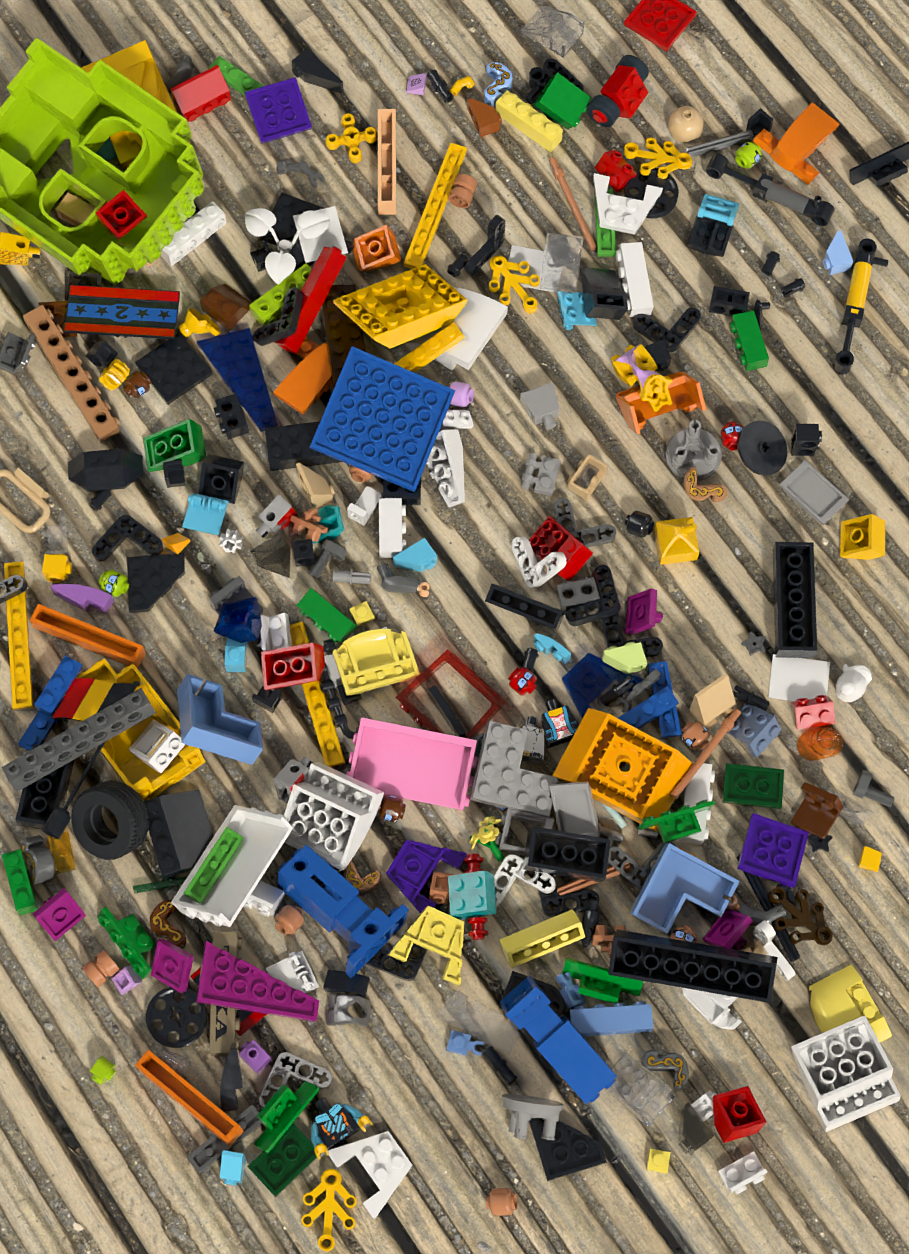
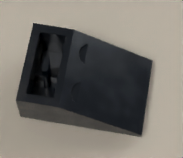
M581 267L586 317L620 320L628 311L626 292L615 270Z

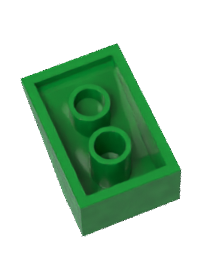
M190 418L143 438L147 470L149 472L164 470L163 462L182 460L184 467L196 464L206 458L202 426Z

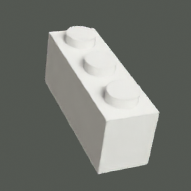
M379 498L380 558H393L406 549V540H402V534H406V522H402V516H406V505H402V498Z

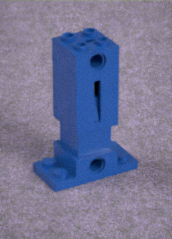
M305 845L302 849L298 848L293 853V858L289 862L285 861L279 867L277 886L329 933L334 929L348 942L347 949L350 953L347 956L346 974L352 978L406 923L409 909L402 904L399 908L395 907L388 916L378 907L373 911L358 898L359 891L308 845Z
M529 975L500 1001L505 1015L520 1030L524 1027L535 1039L533 1042L537 1050L585 1104L589 1101L591 1103L600 1096L599 1092L602 1089H608L615 1083L616 1074L564 1014L560 1017L549 1005L551 1001Z

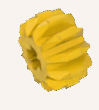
M115 359L100 374L99 381L105 388L111 391L115 390L126 380L130 369L124 362Z

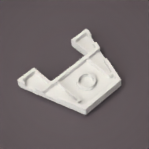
M594 173L593 183L595 186L599 227L635 235L647 214L655 205L656 200L661 196L663 188L647 185L643 201L607 193L610 177Z
M389 1131L328 1151L329 1157L337 1168L356 1156L380 1191L363 1203L373 1219L378 1216L413 1166Z

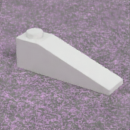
M458 429L442 430L437 435L426 464L431 471L432 479L435 478L437 481L438 489L448 507H453L465 502L463 446Z

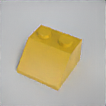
M874 514L841 521L840 557L870 560L885 556V520Z

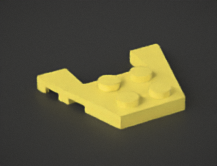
M426 906L392 947L388 955L406 962L413 943L449 959L442 979L458 986L461 984L460 970L462 967L461 951L463 948L464 921Z

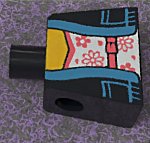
M556 699L545 702L548 712L541 715V722L544 729L546 748L548 749L571 741L579 724L568 706L559 708Z

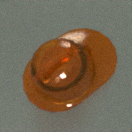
M830 727L807 731L799 737L797 742V750L800 755L811 761L835 756L843 747L842 736L837 730Z

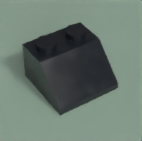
M208 454L202 462L199 494L229 501L228 503L235 504L242 481L244 462Z

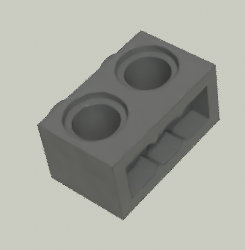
M581 577L578 581L573 582L563 581L556 587L560 609L565 612L574 606L599 599L594 577ZM587 588L591 593L585 594L582 592V589ZM568 592L571 593L573 596L571 598H566L563 596V594Z

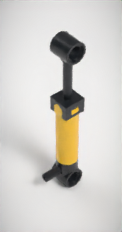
M869 238L861 240L856 251L846 307L841 323L842 325H847L843 349L837 353L833 363L834 371L840 375L849 373L854 362V356L850 352L854 327L860 328L863 319L873 264L884 267L888 266L887 259L874 257L877 245L875 241Z

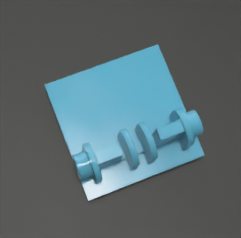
M557 292V302L560 306L559 311L561 317L564 318L563 327L566 330L573 329V325L597 326L596 318L586 317L582 292Z
M195 493L189 495V506L182 528L219 536L229 501Z

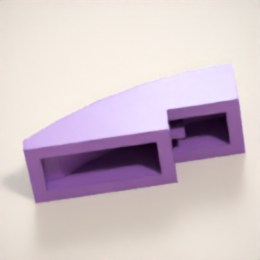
M54 584L51 586L54 595L84 611H87L89 606H92L107 614L114 603L112 595L89 586L77 584Z

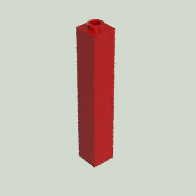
M332 246V248L323 247L301 290L303 292V301L297 330L293 335L274 342L285 351L298 353L347 258L341 253L342 250L335 246Z

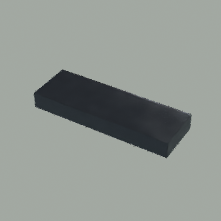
M437 687L429 688L430 698L455 736L465 738V730Z

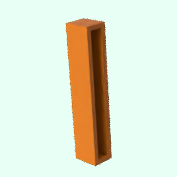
M41 604L37 605L30 619L33 628L126 666L134 664L138 669L146 654L144 647L140 644Z
M149 1049L135 1064L140 1073L229 1147L244 1132L239 1124Z

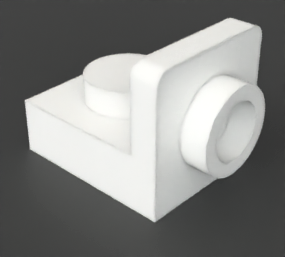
M708 1091L687 1108L699 1125L714 1114L713 1096L717 1095L716 1093Z

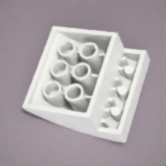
M453 287L467 299L466 305L453 321L465 338L444 351L443 354L434 360L452 371L457 364L469 370L507 315L508 307L479 293ZM447 326L410 340L406 344L416 349Z
M320 762L311 763L306 781L293 785L284 813L293 829L284 843L297 849H302L305 845H308L328 864L344 870L367 835L381 804L384 792Z
M865 1015L791 1046L800 1076L825 1132L900 1101L901 1095L891 1078L893 1067Z

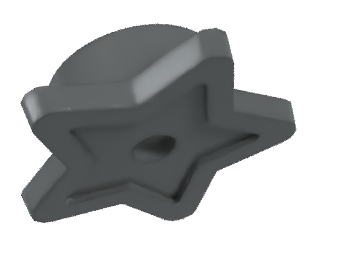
M750 632L748 639L741 643L747 648L750 656L757 652H765L763 646L765 636L757 637L753 632Z

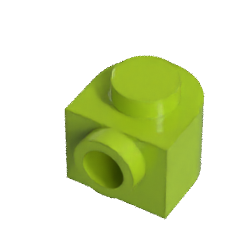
M101 1056L89 1070L91 1075H93L91 1079L100 1086L106 1080L110 1081L117 1072L115 1070L116 1065L104 1056Z

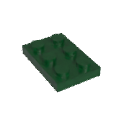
M726 763L722 803L781 809L784 769Z
M293 1123L269 1153L263 1151L247 1167L276 1198L317 1159L313 1144Z

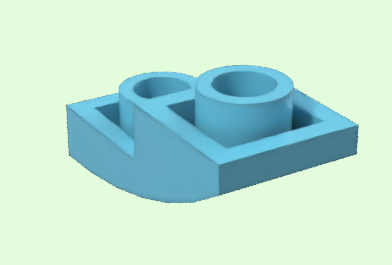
M538 633L534 635L533 645L539 652L547 655L552 651L554 658L557 661H562L564 664L570 660L571 653L561 644L547 636Z

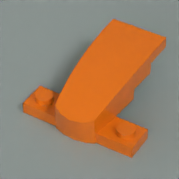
M812 102L792 123L780 141L770 132L763 129L754 138L753 142L766 151L779 166L791 171L809 185L820 172L804 160L826 141L828 136L837 129L839 123Z
M305 337L298 353H295L303 358V360L273 392L274 396L302 415L306 413L313 403L315 404L323 392H327L332 384L326 343L319 346L307 337Z

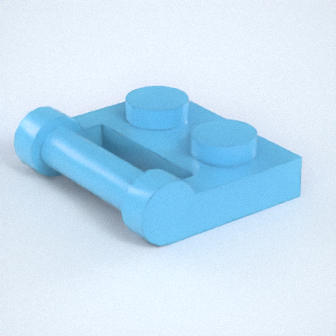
M705 194L697 217L703 218L704 216L733 226L740 203Z

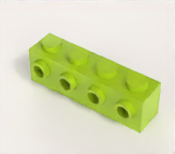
M307 263L249 305L251 315L261 326L276 322L281 317L285 295L290 288L296 287L300 291L302 290L312 270Z

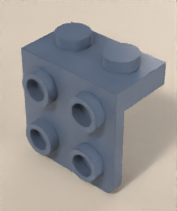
M745 703L739 709L741 714L734 722V727L727 734L744 742L751 755L757 758L771 741L778 736L781 728L775 716L756 706L746 705Z

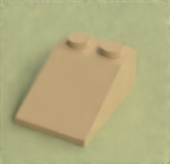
M726 673L694 695L689 713L696 722H700L705 728H713L721 717L727 718L733 712L736 702L729 677Z

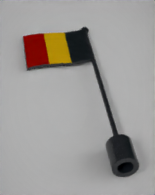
M75 678L52 719H72L82 722L133 693L137 686H140V683L138 681L133 683H112L92 678ZM105 742L98 746L64 808H54L42 828V831L48 836L55 839H60L71 820L67 809Z

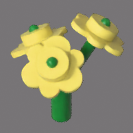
M488 816L479 823V826L482 827L479 828L478 834L474 832L473 836H470L471 840L469 843L472 844V850L476 842L490 848L499 862L505 857L495 843V836L499 834V829L494 828L493 824H498L501 822V819L495 820V816Z

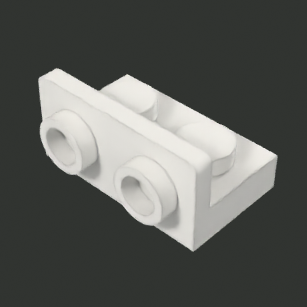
M281 613L271 617L259 616L260 646L263 652L292 646L288 614Z
M754 1151L718 1171L729 1194L735 1191L736 1195L747 1189L745 1185L751 1182L756 1185L765 1179L763 1175L768 1173L761 1165Z

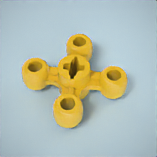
M346 113L341 118V125L345 129L343 135L329 134L325 139V144L329 150H336L340 145H345L349 149L348 158L350 162L357 164L362 160V151L358 148L362 141L375 143L378 139V132L374 127H368L365 131L359 132L354 127V116Z

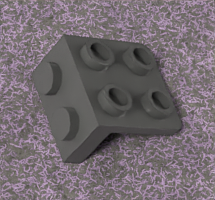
M10 332L6 334L0 349V369L15 375L18 371H22L24 365L27 366L31 358L28 354L30 350L34 349L37 342L34 339L35 335L33 332L26 339Z
M240 576L236 579H230L223 589L216 590L212 593L211 598H209L211 607L234 633L240 631L263 613V607L246 589L244 580Z

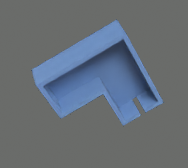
M187 674L177 689L181 743L253 765L263 750L260 722L226 712L223 688L220 684L206 680L198 694L195 695L203 683V679Z
M665 843L629 914L668 934L685 899L716 916L722 917L729 903V900L723 899V896L732 897L740 881L676 846Z

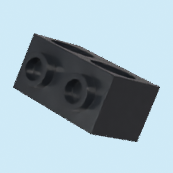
M714 286L709 312L728 316L744 313L747 311L750 292Z
M237 394L216 399V407L213 409L216 418L221 419L222 423L219 426L222 434L226 433L229 440L249 433ZM226 407L231 408L229 411H224L223 409ZM232 423H236V424H237L235 427H230V426H229V425L232 424Z
M796 423L791 437V456H814L816 450H819V442H822V431H819V424Z
M421 478L415 492H409L406 488L383 479V498H402V505H421ZM390 487L397 488V490L393 492L389 491L388 489Z

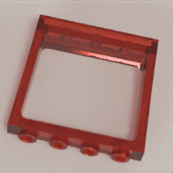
M447 649L395 698L401 702L400 708L407 714L411 712L415 715L413 720L421 727L425 725L429 728L428 731L444 734L408 700V697L444 664L448 663L491 702V707L464 737L474 739L485 727L486 723L507 702L452 651Z

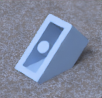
M841 230L837 231L823 259V266L826 270L828 269L829 275L848 271L853 264V259Z

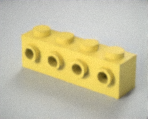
M507 90L496 101V113H499L502 119L550 153L562 141L563 129L560 125L550 121L543 113L537 112L529 103L520 100L516 94L510 93Z
M572 909L502 938L499 941L504 956L511 968L583 939L585 934L581 921Z

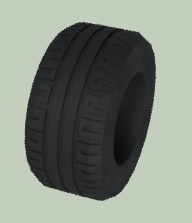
M115 780L101 782L83 791L73 804L71 813L73 832L81 846L97 858L115 860L137 849L147 836L149 816L146 805L140 795L123 782ZM102 806L108 808L115 815L119 826L118 834L112 832L106 826L102 817Z

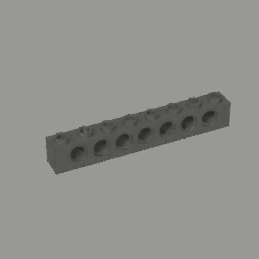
M140 688L2 766V769L9 783L18 792L156 712L148 697Z

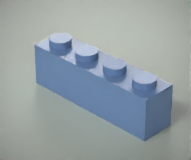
M645 1001L634 1002V1005L626 1006V1003L614 1004V1007L598 1004L594 1005V1008L588 1009L585 1006H575L569 1012L570 1022L583 1037L652 1032L653 1030L651 1004H646Z

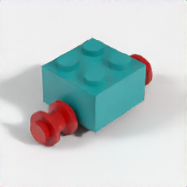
M469 854L464 859V863L468 864L469 869L465 871V874L448 876L450 916L457 919L470 918L468 919V924L472 925V931L468 935L473 937V940H484L485 936L489 935L488 931L484 930V924L488 922V919L481 916L497 914L494 875L480 869V864L484 862V858L480 857L479 854Z

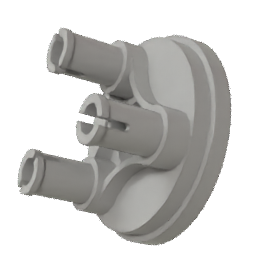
M694 420L690 421L689 427L677 432L667 444L666 462L670 470L681 479L684 478L689 468L696 466L697 481L705 480L717 471L721 462L722 451L718 441L712 434L700 429L701 423L698 420H695V423Z
M502 1095L503 1107L510 1109L511 1119L508 1132L514 1133L513 1137L527 1139L529 1120L531 1118H542L544 1126L541 1138L547 1140L555 1139L556 1122L559 1121L560 1111L563 1110L562 1103L527 1095Z

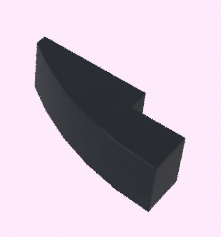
M236 1043L231 1045L222 1071L220 1102L223 1112L238 1110L236 1089L243 1088Z

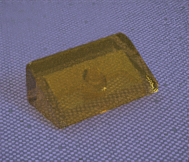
M63 832L60 839L48 836L50 850L55 863V873L60 874L76 870L69 832Z

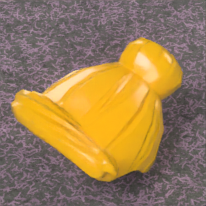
M194 308L188 309L185 322L179 326L180 332L185 337H190L192 333L203 334L210 332L215 336L221 334L220 328L211 320L208 314L202 315Z

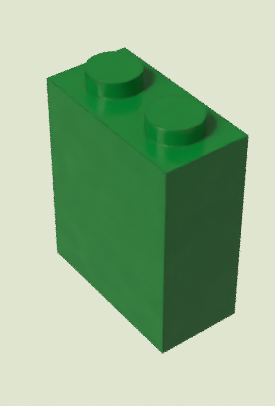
M556 73L551 76L534 106L569 130L572 127L575 128L580 123L581 119L579 117L582 112L585 113L587 111L586 108L591 97L562 75Z

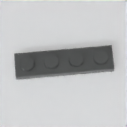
M253 1104L233 1119L241 1126L244 1132L231 1147L226 1145L216 1135H213L187 1156L199 1174L220 1159L223 1150H231L263 1124L257 1117L259 1112Z

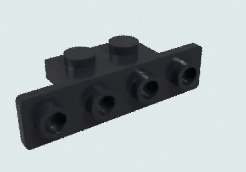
M909 141L850 169V183L855 185L869 179L878 187L908 173V167L903 162L909 159Z

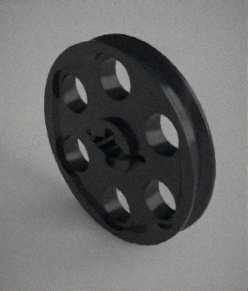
M653 168L649 175H643L648 178L646 182H641L638 179L642 174L640 170L636 171L637 176L629 179L625 186L624 197L641 201L644 200L647 185L663 188L662 194L656 200L655 205L662 204L665 209L659 211L654 205L646 216L649 219L660 218L669 214L674 209L679 195L678 185L669 173L668 177L665 178L666 182H657L656 178H658L659 168ZM634 188L637 189L639 193L636 195H632L629 193V190ZM671 191L674 193V196L669 198L664 193Z
M167 987L159 991L148 1004L146 1025L152 1037L161 1045L170 1048L188 1046L201 1036L206 1027L207 1011L205 1004L196 1002L197 993L189 988L183 992L185 998L182 1002L174 1000V994L178 991ZM158 1000H164L166 1007L161 1011L156 1010L155 1003ZM194 1003L201 1006V1011L198 1014H192L189 1010L190 1006ZM172 1006L174 1007L175 1012H177V1014H182V1016L179 1017L181 1028L179 1027V1024L175 1021V1019L171 1020L174 1013L172 1010ZM155 1020L163 1022V1027L159 1031L152 1029V1023ZM194 1023L198 1026V1031L195 1034L187 1032L189 1024ZM171 1032L179 1034V1040L175 1043L168 1040V1035Z

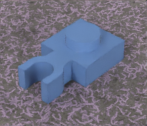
M569 972L564 975L562 973L556 977L557 982L562 986L560 993L568 1009L585 1003L583 995L578 993V985H573Z
M452 1030L447 1051L463 1056L467 1055V1051H472L474 1055L481 1056L482 1052L476 1051L475 1046H484V1042H471V1035Z

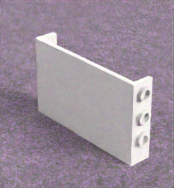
M234 805L171 903L181 913L192 919L197 917L205 923L210 921L219 927L221 925L230 927L292 831L293 827L288 823V818L282 814L275 815L266 810L262 812L253 807L250 809ZM226 827L244 838L200 905L184 895V892Z

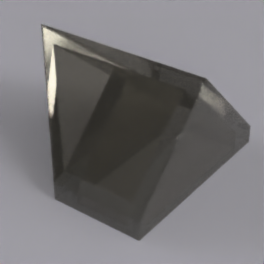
M283 531L250 551L259 567L290 578L291 546Z

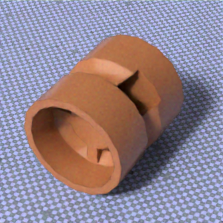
M458 174L453 182V189L450 190L448 195V201L456 207L468 208L477 188V181L469 175Z
M104 950L94 957V962L89 961L81 968L97 988L107 981V976L112 977L120 970Z

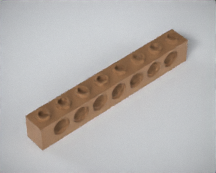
M41 305L23 315L25 323L30 331L34 333L35 339L98 441L102 443L120 433L118 427L120 423L117 417L111 416L109 412L111 408L107 401L101 400L99 388L97 385L93 386L90 382L92 378L87 370L83 371L80 366L82 362L77 354L73 355L71 351L73 347L68 339L64 340L62 337L63 331L59 324L55 325L52 321L54 317L49 309L46 310ZM42 325H49L47 330L40 329ZM52 340L59 341V343L54 346L49 344ZM61 355H67L68 359L65 361L59 360V357ZM71 370L78 372L75 376H70L68 373ZM84 385L87 386V389L79 391L78 387ZM89 401L97 402L94 407L87 405ZM100 416L107 418L104 422L97 421V418Z

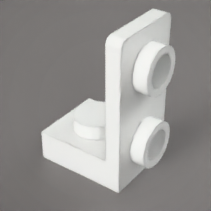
M448 410L439 432L448 428L471 429L474 425L470 412L468 410Z
M367 486L356 504L350 503L347 508L348 518L365 526L378 505L379 498L383 497L382 493Z

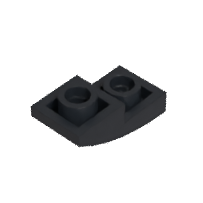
M328 970L323 989L326 992H344L347 995L366 997L370 978L360 974H355L350 978L345 971Z

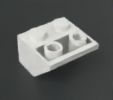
M259 881L244 907L248 909L254 907L259 910L258 913L266 917L270 915L275 917L285 897V893L283 890Z

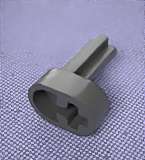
M325 539L320 547L322 551L309 574L314 578H319L331 556L343 561L348 553L347 550Z
M862 770L852 795L861 799L866 797L891 808L895 797L870 787L872 774Z

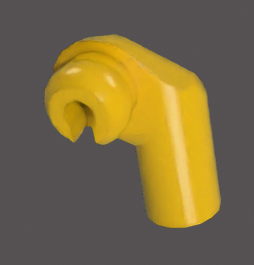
M470 76L458 79L451 87L450 92L457 96L462 87L467 86L470 89L475 85V81Z

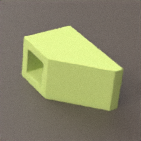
M629 642L622 647L612 646L603 651V662L626 675L645 671L647 660L641 642Z

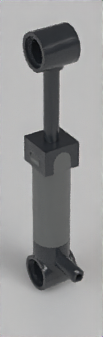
M714 154L705 169V172L714 179H720L723 174H727L755 187L754 197L763 201L765 198L811 218L819 226H827L835 211L831 203L821 201V196H815L814 199H811L773 182L774 178L762 173L759 180L735 171L727 167L729 161L721 154Z

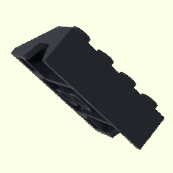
M193 790L144 801L149 816L148 831L164 881L170 880L177 874L192 870L214 837L200 791Z

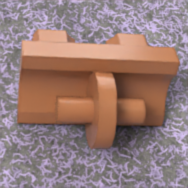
M310 508L308 511H304L303 516L305 518H298L292 515L290 521L294 522L293 533L304 536L306 528H308L306 539H312V541L318 542L321 533H327V527L316 523V521L319 522L321 519L317 509Z
M596 925L592 945L601 946V952H608L609 958H611L614 935H607V926ZM625 925L614 927V934L617 929L627 931Z

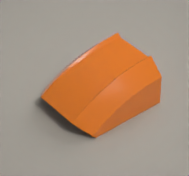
M387 225L353 239L354 248L352 251L357 269L360 271L374 270L401 261L396 237L392 229Z

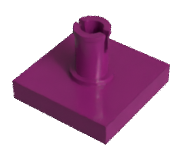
M651 588L627 598L626 634H636L655 627V623L662 621L663 613L656 611L657 590Z
M65 888L53 897L47 898L48 901L45 900L43 905L33 913V916L54 941L59 939L86 916Z
M725 909L722 917L718 918L702 939L711 946L731 949L734 945L737 950H741L744 948L741 943L747 944V941L741 935L753 920L748 915Z
M161 939L157 943L151 976L183 993L187 991L194 956L169 941Z

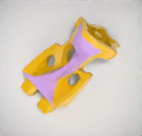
M642 344L636 347L630 345L626 348L624 355L616 354L611 357V363L616 376L630 387L637 381L640 384V399L647 401L654 412H657L665 404L669 406L672 404L668 385L673 381L670 377L662 376L659 372L655 371L658 367Z

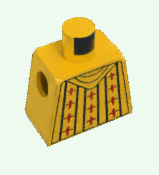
M5 232L0 233V264L26 266L28 265L29 257L40 259L41 248L30 246V240L26 237Z

